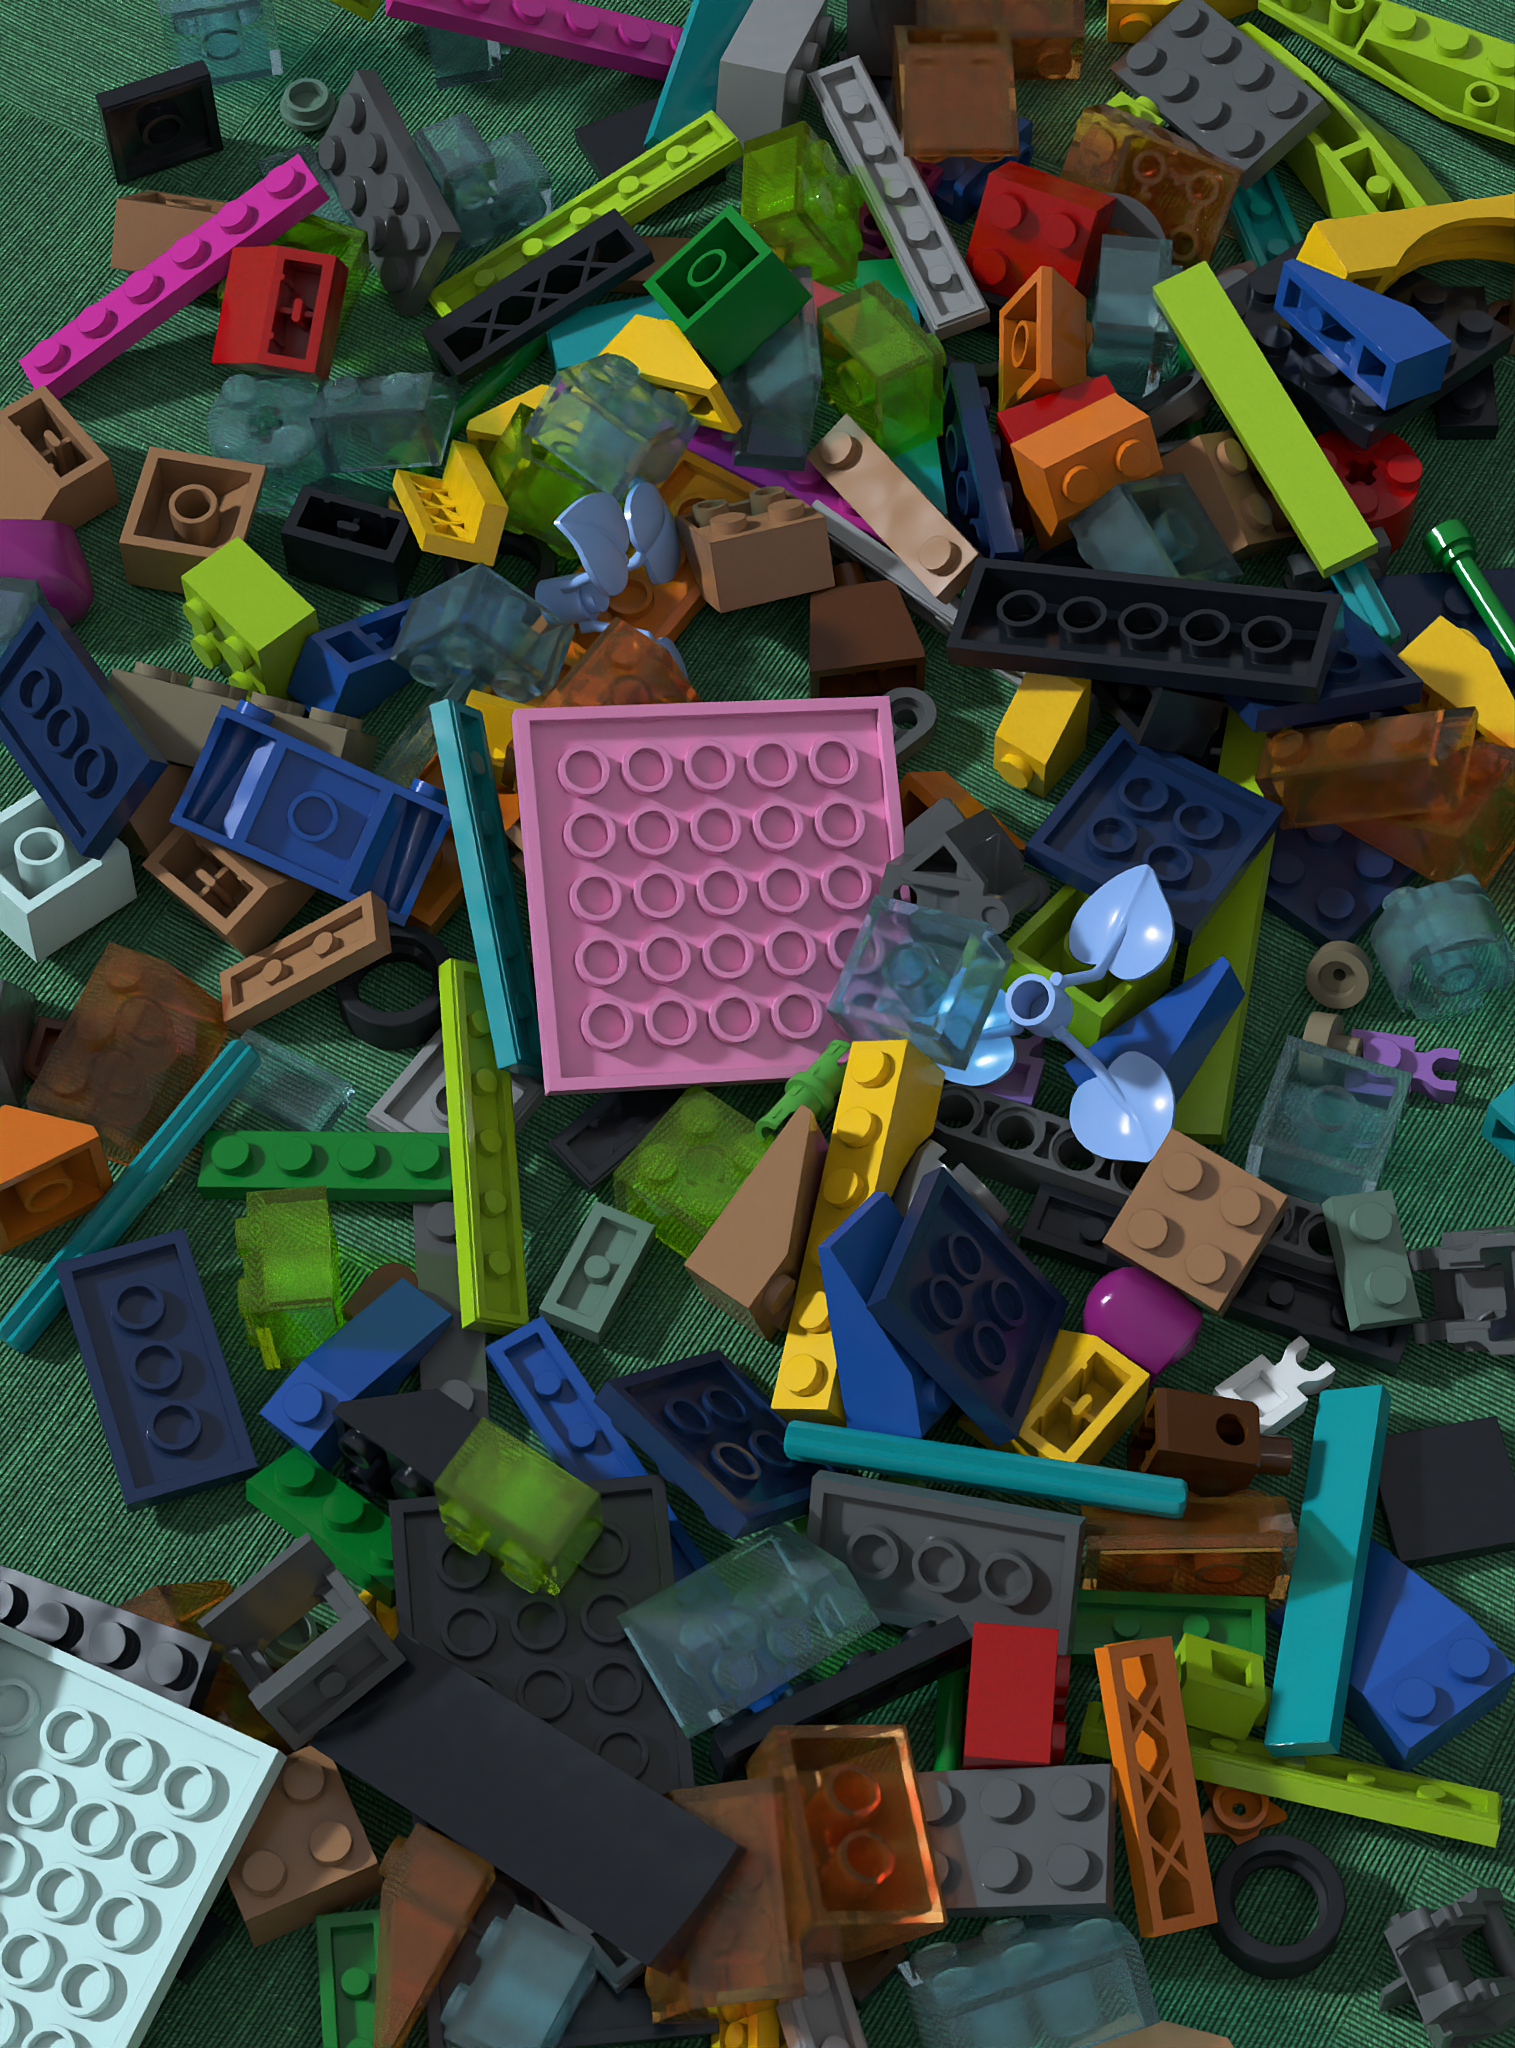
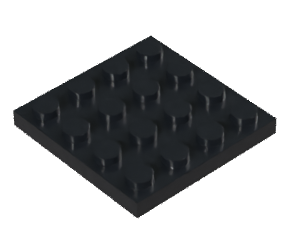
M1306 238L1224 290L1293 404L1365 450L1508 353L1515 334L1514 331L1492 319L1487 313L1479 311L1446 291L1441 285L1428 280L1414 270L1401 276L1382 295L1415 308L1450 339L1452 345L1440 390L1384 411L1274 310L1284 261L1297 258Z

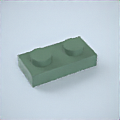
M1392 1189L1331 1196L1321 1205L1350 1331L1412 1324L1421 1318L1422 1315Z
M596 1201L539 1307V1315L543 1316L548 1324L600 1345L656 1238L655 1225Z

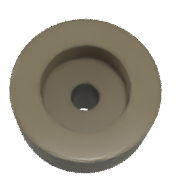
M1347 941L1326 943L1314 953L1307 967V988L1313 998L1326 1007L1333 1009L1350 1008L1363 999L1371 984L1373 977L1371 960L1364 950Z
M1318 1011L1312 1012L1306 1023L1302 1039L1300 1057L1302 1072L1306 1075L1332 1078L1337 1071L1340 1061L1359 1063L1363 1053V1038L1344 1035V1021L1341 1015Z

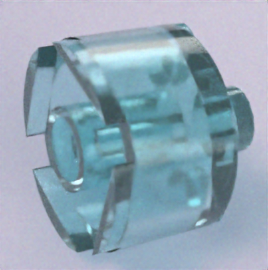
M237 374L229 377L223 383L222 392L212 403L206 421L212 457L266 465L267 476L256 511L276 512L292 508L303 485L330 476L332 469V454L324 407L316 394L314 385L304 378H292L279 374H259L254 376Z
M1460 875L1450 881L1430 884L1419 889L1410 886L1401 887L1392 891L1384 898L1382 902L1384 912L1372 929L1370 941L1395 1001L1404 1013L1405 1008L1413 1010L1416 1019L1426 1022L1458 1018L1484 1006L1481 995L1497 984L1501 993L1515 976V949L1489 894L1482 888L1479 880L1474 875Z

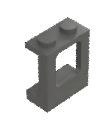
M307 1532L197 1621L214 1642L226 1646L224 1654L251 1693L248 1697L257 1710L294 1751L298 1750L322 1728L326 1727L407 1660L342 1572ZM320 1603H329L340 1620L275 1673L264 1656L267 1646Z

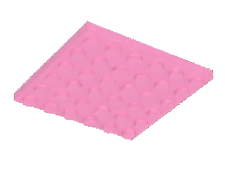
M889 696L515 709L511 719L545 1096L788 1082L794 1074L806 1072L826 1050L827 1045L835 1039L843 1040L849 1044H852L853 1041L902 1040L901 1033L921 1018L923 1013L909 886L902 885L900 890L901 902L894 908L884 910L879 903V889L886 863L904 853V831ZM851 1047L837 1061L839 1066H842L848 1060Z

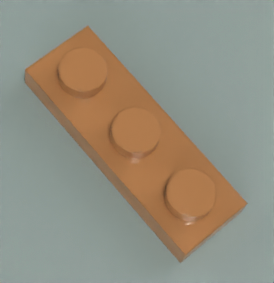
M369 891L220 972L224 1023L241 1034L391 953L386 902L372 891Z

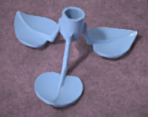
M649 482L636 484L629 491L624 506L625 515L618 501L609 493L589 494L576 500L554 521V525L571 542L585 571L544 579L538 582L535 590V604L541 621L549 628L579 623L582 634L599 632L638 641L640 645L636 647L634 652V667L645 704L689 703L690 688L688 674L682 657L671 639L663 637L655 641L653 634L648 630L597 620L600 612L607 610L609 597L616 596L625 589L629 571L637 569L644 564L649 579L655 585L668 583L674 578L680 564L681 543L676 522L670 509L661 497L658 488ZM629 539L637 550L630 559L625 554L629 546Z
M1144 864L1115 876L1092 894L1076 913L1069 932V949L1072 955L1080 962L1095 966L1093 969L1067 975L1054 972L1049 980L1041 975L1027 974L1016 979L1009 987L1007 993L990 981L977 979L959 983L939 996L921 1018L901 1033V1039H908L946 1072L944 1079L971 1087H983L1001 1080L1013 1069L1017 1059V1050L1012 1036L1021 1034L1024 1028L1040 1037L1055 1036L1097 1076L1081 1084L1071 1100L1069 1120L1077 1140L1093 1154L1108 1160L1150 1164L1171 1128H1174L1176 1102L1171 1081L1157 1062L1137 1051H1128L1121 1054L1106 1069L1102 1062L1067 1029L1073 1015V1004L1071 998L1064 990L1066 987L1099 981L1108 970L1124 981L1140 980L1158 970L1166 961L1174 944L1175 926L1171 909L1155 871L1149 865Z

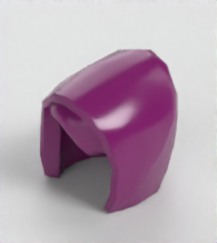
M0 519V621L22 627L38 603L57 608L69 626L84 620L92 604L95 592L91 570L78 536L72 526L49 520Z
M1135 1266L1123 1267L1108 1273L1100 1279L1087 1295L1081 1330L1084 1334L1098 1336L1150 1374L1147 1404L1151 1397V1386L1169 1365L1176 1363L1184 1357L1198 1342L1203 1313L1180 1291L1143 1268Z

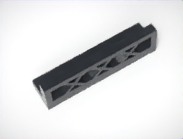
M614 208L423 329L421 333L433 364L445 379L453 376L461 386L653 264L655 260L649 247Z

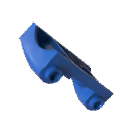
M241 698L236 709L221 705L202 752L169 822L347 902L372 891L386 902L388 920L404 927L451 823L449 807L445 805L447 799L446 791L418 778H414L411 787L407 788L270 726L275 716L274 713Z

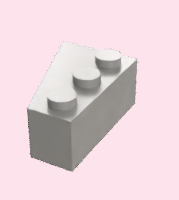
M753 0L720 59L716 115L739 139L745 153L730 164L773 173L778 172L808 89L806 74L817 71L821 50H828L832 41L835 19L834 17L827 16L828 0Z

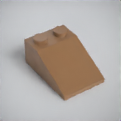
M803 1104L793 1114L684 1264L706 1301L767 1342L770 1341L778 1329L786 1331L789 1327L829 1148L813 1111Z

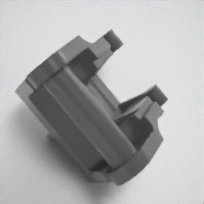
M944 797L905 827L904 853L886 863L879 889V903L884 910H890L899 905L901 902L902 885L909 886L910 894L917 895L914 912L918 916L925 917V923L947 926L955 929L957 933L998 935L1011 926L1014 916L1020 912L1034 911L1043 906L1049 897V885L1046 879L1039 873L1024 870L1025 857L987 808L967 819L952 799Z
M1509 1224L1441 1233L1442 1245L1406 1250L1411 1271L1431 1272L1435 1313L1429 1318L1412 1324L1414 1344L1447 1340V1343H1453L1454 1352L1489 1351L1491 1355L1515 1354V1225Z
M1476 1887L1450 1905L1443 1906L1440 1909L1428 1910L1424 1906L1412 1911L1397 1913L1390 1918L1388 1928L1384 1931V1940L1401 1977L1382 1988L1377 2005L1380 2011L1384 2012L1412 2001L1433 2048H1464L1503 2033L1515 2026V1938L1501 1910L1505 1906L1506 1901L1499 1888ZM1479 1928L1501 1977L1474 1979L1461 1950V1947H1463L1461 1940L1465 1936Z

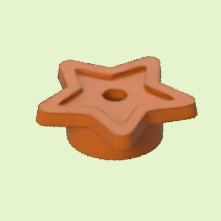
M1203 1781V1787L1210 1803V1807L1201 1818L1204 1835H1226L1237 1846L1257 1837L1260 1830L1279 1825L1287 1818V1813L1271 1802L1267 1795ZM1235 1805H1242L1246 1812L1244 1815L1238 1816L1233 1812V1807Z

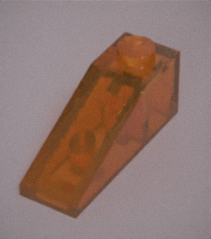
M416 1823L408 1839L400 1835L394 1839L378 1871V1874L386 1879L381 1886L373 2048L403 2047L496 1878L494 1865L474 1852L419 1823Z

